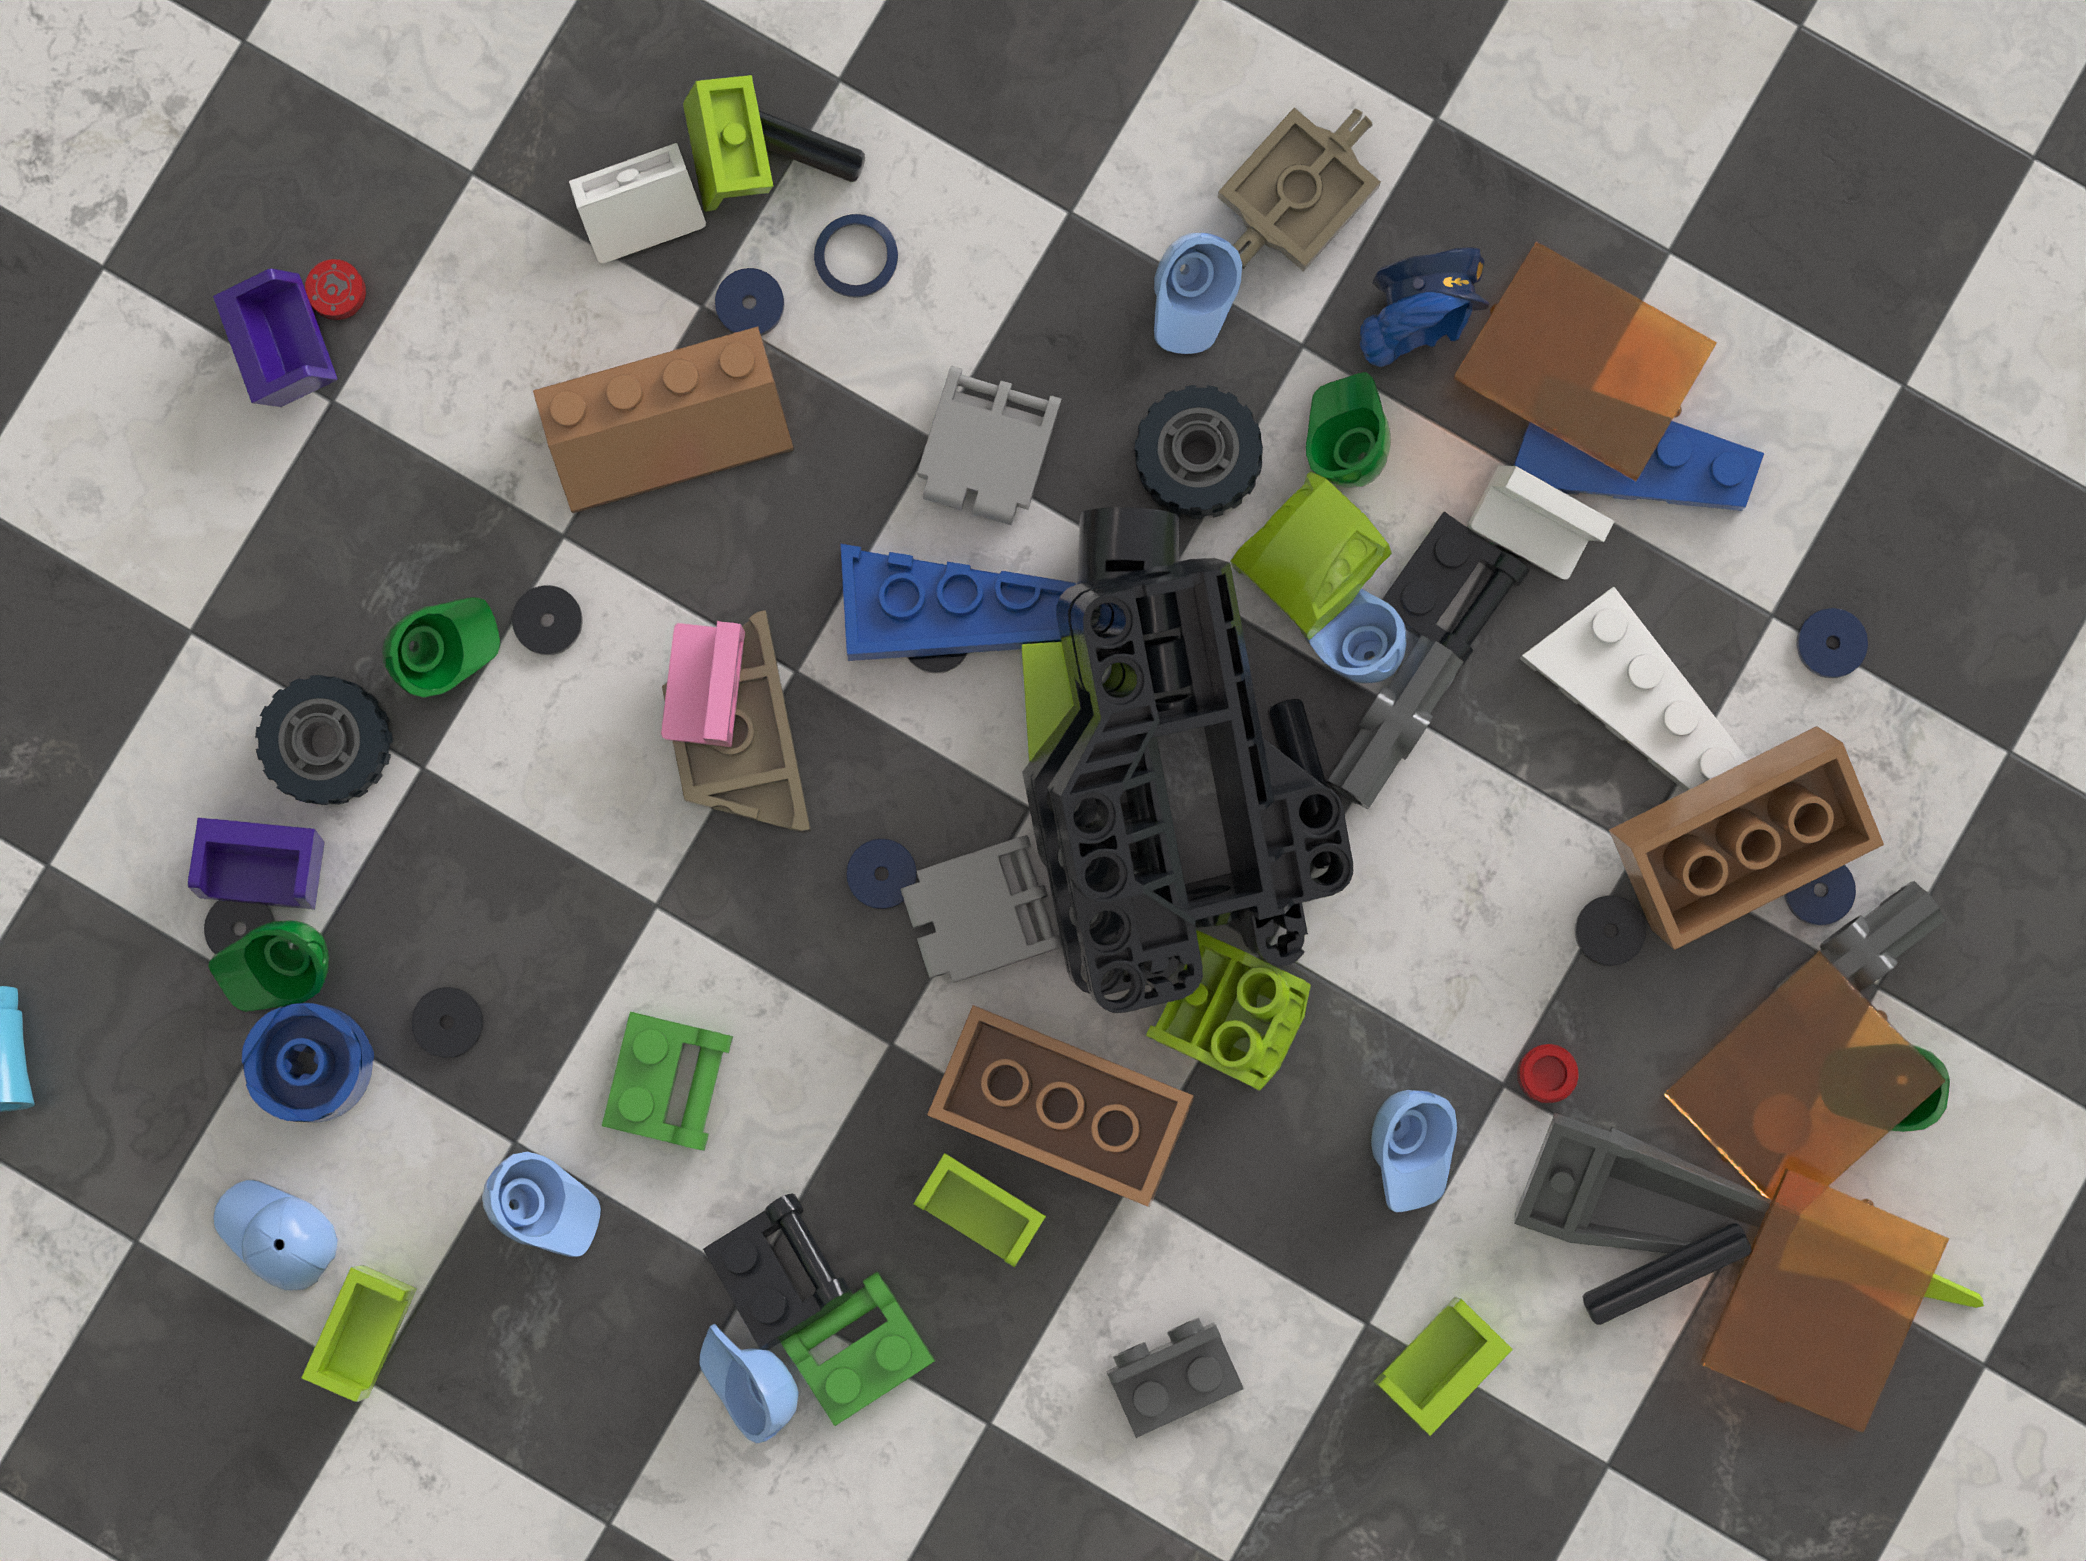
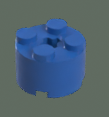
M295 1003L268 1012L252 1027L242 1049L244 1076L250 1096L264 1111L286 1121L327 1122L345 1114L362 1098L372 1075L374 1051L364 1031L347 1014L323 1005ZM301 1052L311 1054L316 1052L313 1061L318 1067L314 1074L304 1073L300 1075L304 1068V1065L297 1060Z

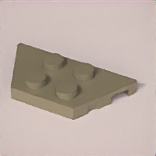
M766 610L759 611L748 618L749 621L742 626L745 631L732 746L724 747L673 741L684 800L691 804L801 833L809 832L811 827ZM667 682L664 685H662L664 701L666 697Z

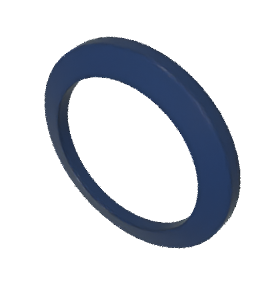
M850 214L835 219L823 229L815 245L814 261L820 278L831 290L847 297H866L878 292L889 283L897 267L898 250L892 233L883 223L867 215ZM849 225H863L873 229L882 237L887 248V260L882 272L872 281L861 285H850L839 281L830 273L825 262V249L829 239L839 229Z

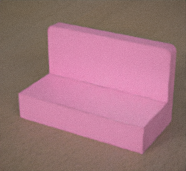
M717 621L716 627L682 623L674 626L661 735L665 740L724 747L732 746L745 631L741 624Z

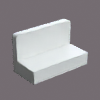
M677 143L569 181L580 217L596 258L601 264L700 230L706 226V221Z
M1498 465L1468 523V527L1555 577L1566 580L1572 574L1588 541L1604 542L1615 521L1517 466Z

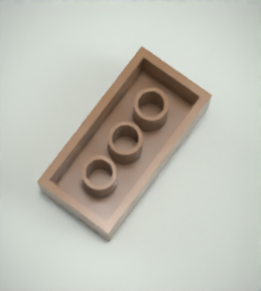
M1818 726L1609 830L1651 930L1674 950L1884 845L1843 742Z
M972 1005L927 1115L1150 1207L1193 1103L1194 1096Z

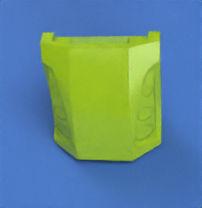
M1310 471L1306 475L1304 485L1271 516L1259 531L1238 549L1230 562L1239 574L1243 573L1285 612L1300 628L1301 633L1310 640L1352 603L1364 584L1392 553L1388 542L1368 517L1326 478Z
M1196 930L1203 965L1201 983L1192 995L1180 1000L1167 1002L1155 1027L1150 1025L1146 1036L1260 1091L1282 1065L1305 1017L1311 985L1305 980L1241 949Z

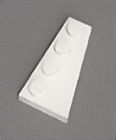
M1612 587L1519 658L1531 669L1539 671L1559 687L1558 690L1575 704L1579 703L1605 724L1604 727L1619 739L1627 741L1646 756L1648 762L1685 791L1748 761L1744 753L1615 587Z

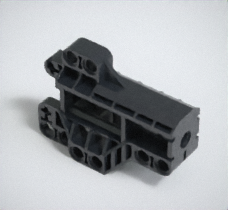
M1217 558L1188 559L1175 562L1173 565H1161L1117 575V577L1110 579L1103 578L1080 583L1067 588L1060 596L1056 605V616L1074 706L1035 754L1032 761L1028 763L1022 774L1038 854L1042 863L1047 868L1066 969L1070 980L1083 992L1091 994L1092 999L1104 1010L1112 1013H1126L1183 999L1192 995L1199 987L1203 978V965L1195 928L1220 926L1237 918L1243 941L1253 953L1276 966H1288L1298 961L1305 952L1302 950L1304 936L1308 934L1302 903L1332 896L1343 891L1353 876V858L1340 797L1262 737L1230 562ZM1100 605L1099 619L1091 626L1092 613ZM1179 627L1180 635L1160 637L1147 641L1143 640V635L1164 632ZM1111 665V674L1106 682L1102 684L1104 671ZM1190 686L1191 693L1175 694L1157 699L1154 697V693L1178 690ZM1204 727L1231 873L1185 884L1157 737ZM1126 790L1128 802L1120 803V797ZM1048 792H1050L1053 809H1049L1047 804ZM1312 794H1317L1319 799L1317 814L1311 820L1302 822L1299 816V808L1302 801ZM1131 819V822L1124 823V820ZM1136 842L1137 852H1130L1128 844ZM1059 850L1062 853L1064 866H1061L1058 861ZM1328 851L1331 862L1327 871L1320 877L1312 878L1310 875L1312 859L1317 854ZM1140 868H1141V872H1140V873H1135V874H1134V871H1133V870H1136V869H1140ZM1070 907L1073 909L1076 926L1069 917ZM1097 913H1099L1097 919L1092 924H1090L1092 918ZM1274 923L1286 929V934L1278 937L1277 944L1270 945L1266 942V938L1274 935ZM1179 962L1187 964V969L1178 973V983L1172 984L1168 978L1177 970ZM1081 964L1084 966L1087 982L1081 976ZM1124 969L1129 972V975L1124 976ZM1149 985L1151 991L1145 992V986ZM1129 990L1124 997L1118 1000H1109L1104 997V995Z

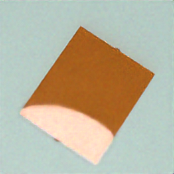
M1535 242L1499 303L1491 307L1490 318L1453 379L1632 480L1637 481L1672 419L1681 414V404L1717 342L1544 245Z
M1818 951L1664 1092V1096L1721 1153L1722 1160L1731 1163L1762 1196L1800 1212L1938 1089L1946 1079L1888 1021L1887 1014L1882 1010H1877Z
M1786 1168L1751 1246L1752 1252L1746 1257L1700 1363L1705 1367L1774 1395L1776 1400L1781 1403L1788 1401L1863 1433L1949 1238L1874 1206L1873 1201L1870 1199L1859 1200Z

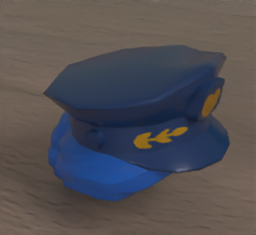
M1475 247L1455 248L1431 255L1412 256L1378 270L1372 284L1386 294L1387 306L1382 309L1379 315H1372L1366 318L1360 330V348L1370 364L1379 367L1390 365L1400 355L1408 353L1419 346L1427 344L1430 347H1435L1437 341L1446 335L1450 341L1459 340L1472 311L1489 308V302L1475 293L1474 284L1481 280L1485 259L1481 257L1480 249Z

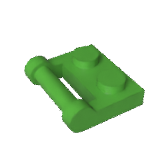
M630 1012L602 1127L705 1151L709 1134L704 1132L710 1103L723 1052L729 1053L733 1036ZM687 1043L699 1046L700 1050L680 1127L665 1123L684 1045Z
M878 1271L864 1279L863 1283L865 1286L852 1294L850 1299L841 1306L781 1342L834 1426L935 1362L927 1346ZM877 1306L880 1308L887 1319L885 1323L819 1365L810 1351L812 1348Z

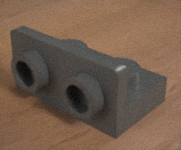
M1200 1318L1193 1319L1169 1330L1167 1334L1171 1342L1149 1351L1146 1343L1143 1342L1113 1356L1117 1366L1106 1372L1136 1438L1244 1389L1214 1322L1203 1327Z

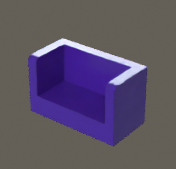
M272 268L267 269L213 296L252 404L283 407L338 380L300 274Z
M198 817L188 876V888L200 899L315 910L325 841L315 829Z

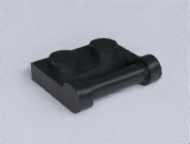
M1444 511L1382 600L1390 604L1397 611L1409 632L1418 638L1423 635L1439 642L1453 651L1463 661L1461 666H1464L1473 653V649L1470 646L1512 585L1520 586L1529 573V569L1517 558L1501 551ZM1480 562L1492 570L1493 574L1451 633L1447 632L1436 623Z
M793 1193L776 1199L762 1213L703 1248L761 1350L773 1348L841 1306L852 1296V1291L845 1279L835 1276L800 1216L804 1210ZM779 1229L782 1230L816 1289L814 1294L804 1301L767 1239L769 1235Z

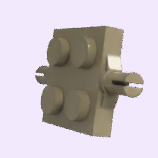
M1294 107L1218 191L1217 197L1241 217L1247 228L1233 245L1239 254L1244 250L1240 255L1242 269L1246 267V264L1265 244L1270 248L1279 250L1304 272L1376 192L1381 181L1358 162L1351 149L1361 136L1373 126L1367 116L1361 120L1363 112L1354 109L1342 125L1332 133L1330 130L1313 124Z

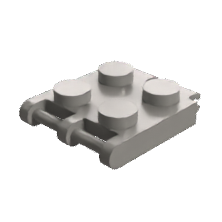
M951 366L917 472L918 477L927 480L922 496L923 499L962 510L967 492L977 495L972 511L973 514L1012 525L1017 507L1029 510L1062 398L1050 396L1049 401L1011 390L1012 384L1005 381H1000L998 386L962 375L961 368ZM961 386L994 396L995 399L994 402L958 392L957 388ZM1011 401L1044 411V417L1006 406L1007 402Z
M1028 835L918 870L917 874L920 882L900 889L913 929L934 923L935 933L917 939L930 979L950 972L953 983L1062 948L1060 935L1055 936L1043 898L1048 897L1045 885L1038 886L1026 850L1031 847ZM1012 853L1016 854L1027 887L1025 891L1021 890L1010 857ZM1031 902L1044 940L1039 942L1026 904Z

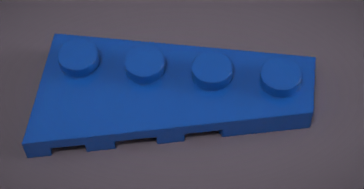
M1545 376L1513 466L1519 467L1565 494H1596L1613 496L1614 499L1635 501L1637 499L1666 501L1668 504L1742 511L1749 500L1764 453Z
M840 544L848 661L1022 649V644L1061 642L1056 605L1066 589L1076 585L1074 582L1001 571L999 574L971 569V566L947 561V565L915 560L912 555L889 552V555L861 551V547Z

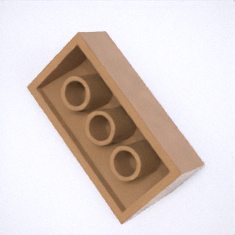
M758 327L533 390L548 447L572 513L794 450Z

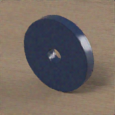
M744 268L729 274L721 282L715 296V308L719 320L731 333L758 327L762 336L773 330L781 320L784 312V296L780 285L770 274L755 268ZM748 297L756 300L755 307L751 309L743 306L744 300Z
M1837 608L1823 609L1811 615L1804 621L1797 635V652L1802 663L1812 673L1824 678H1840L1853 672L1863 662L1868 649L1867 633L1859 619L1853 614ZM1828 637L1837 639V649L1832 650L1827 647L1826 640Z
M875 839L864 843L852 854L847 866V882L851 892L861 903L875 909H889L904 902L900 889L915 884L917 879L916 865L909 851L901 844L889 839ZM884 867L888 870L889 875L886 880L879 881L876 879L875 871L878 868Z
M1843 865L1784 896L1789 909L1800 920L1812 925H1828L1842 919L1850 911L1855 901L1856 885L1852 873L1846 865ZM1818 883L1823 884L1826 888V893L1823 897H1818L1814 893V887Z

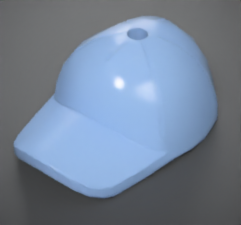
M1189 233L1179 237L1167 248L1159 262L1154 277V290L1157 296L1154 338L1156 343L1163 349L1174 353L1195 354L1207 350L1215 342L1241 284L1242 261L1238 250L1228 241L1209 233ZM1185 264V269L1180 272L1181 266Z
M1361 589L1352 603L1310 640L1306 638V640L1320 659L1335 673L1356 683H1377L1392 676L1402 663L1406 651V628L1403 620L1390 604Z
M1404 1090L1391 1095L1384 1101L1377 1112L1372 1128L1371 1146L1373 1156L1381 1167L1386 1203L1392 1211L1404 1212L1435 1203L1445 1192L1456 1140L1457 1122L1454 1108L1444 1097L1428 1091Z
M531 1152L513 1154L496 1166L484 1184L482 1194L483 1208L489 1221L505 1236L518 1243L568 1257L581 1256L590 1247L600 1219L601 1208L599 1200L554 1161ZM510 1201L514 1204L513 1210L509 1206Z
M246 1180L237 1183L221 1196L215 1207L214 1226L219 1236L255 1275L275 1287L283 1290L306 1289L318 1282L321 1274L335 1258L338 1240L334 1226L324 1214L312 1204L261 1181ZM279 1239L283 1240L284 1242V1248L282 1250H279L276 1247V1242Z
M716 1324L709 1326L700 1351V1367L703 1374L724 1403L730 1417L744 1436L755 1443L769 1440L790 1421L796 1412L799 1392L791 1373L785 1364L771 1351L759 1348L740 1350Z

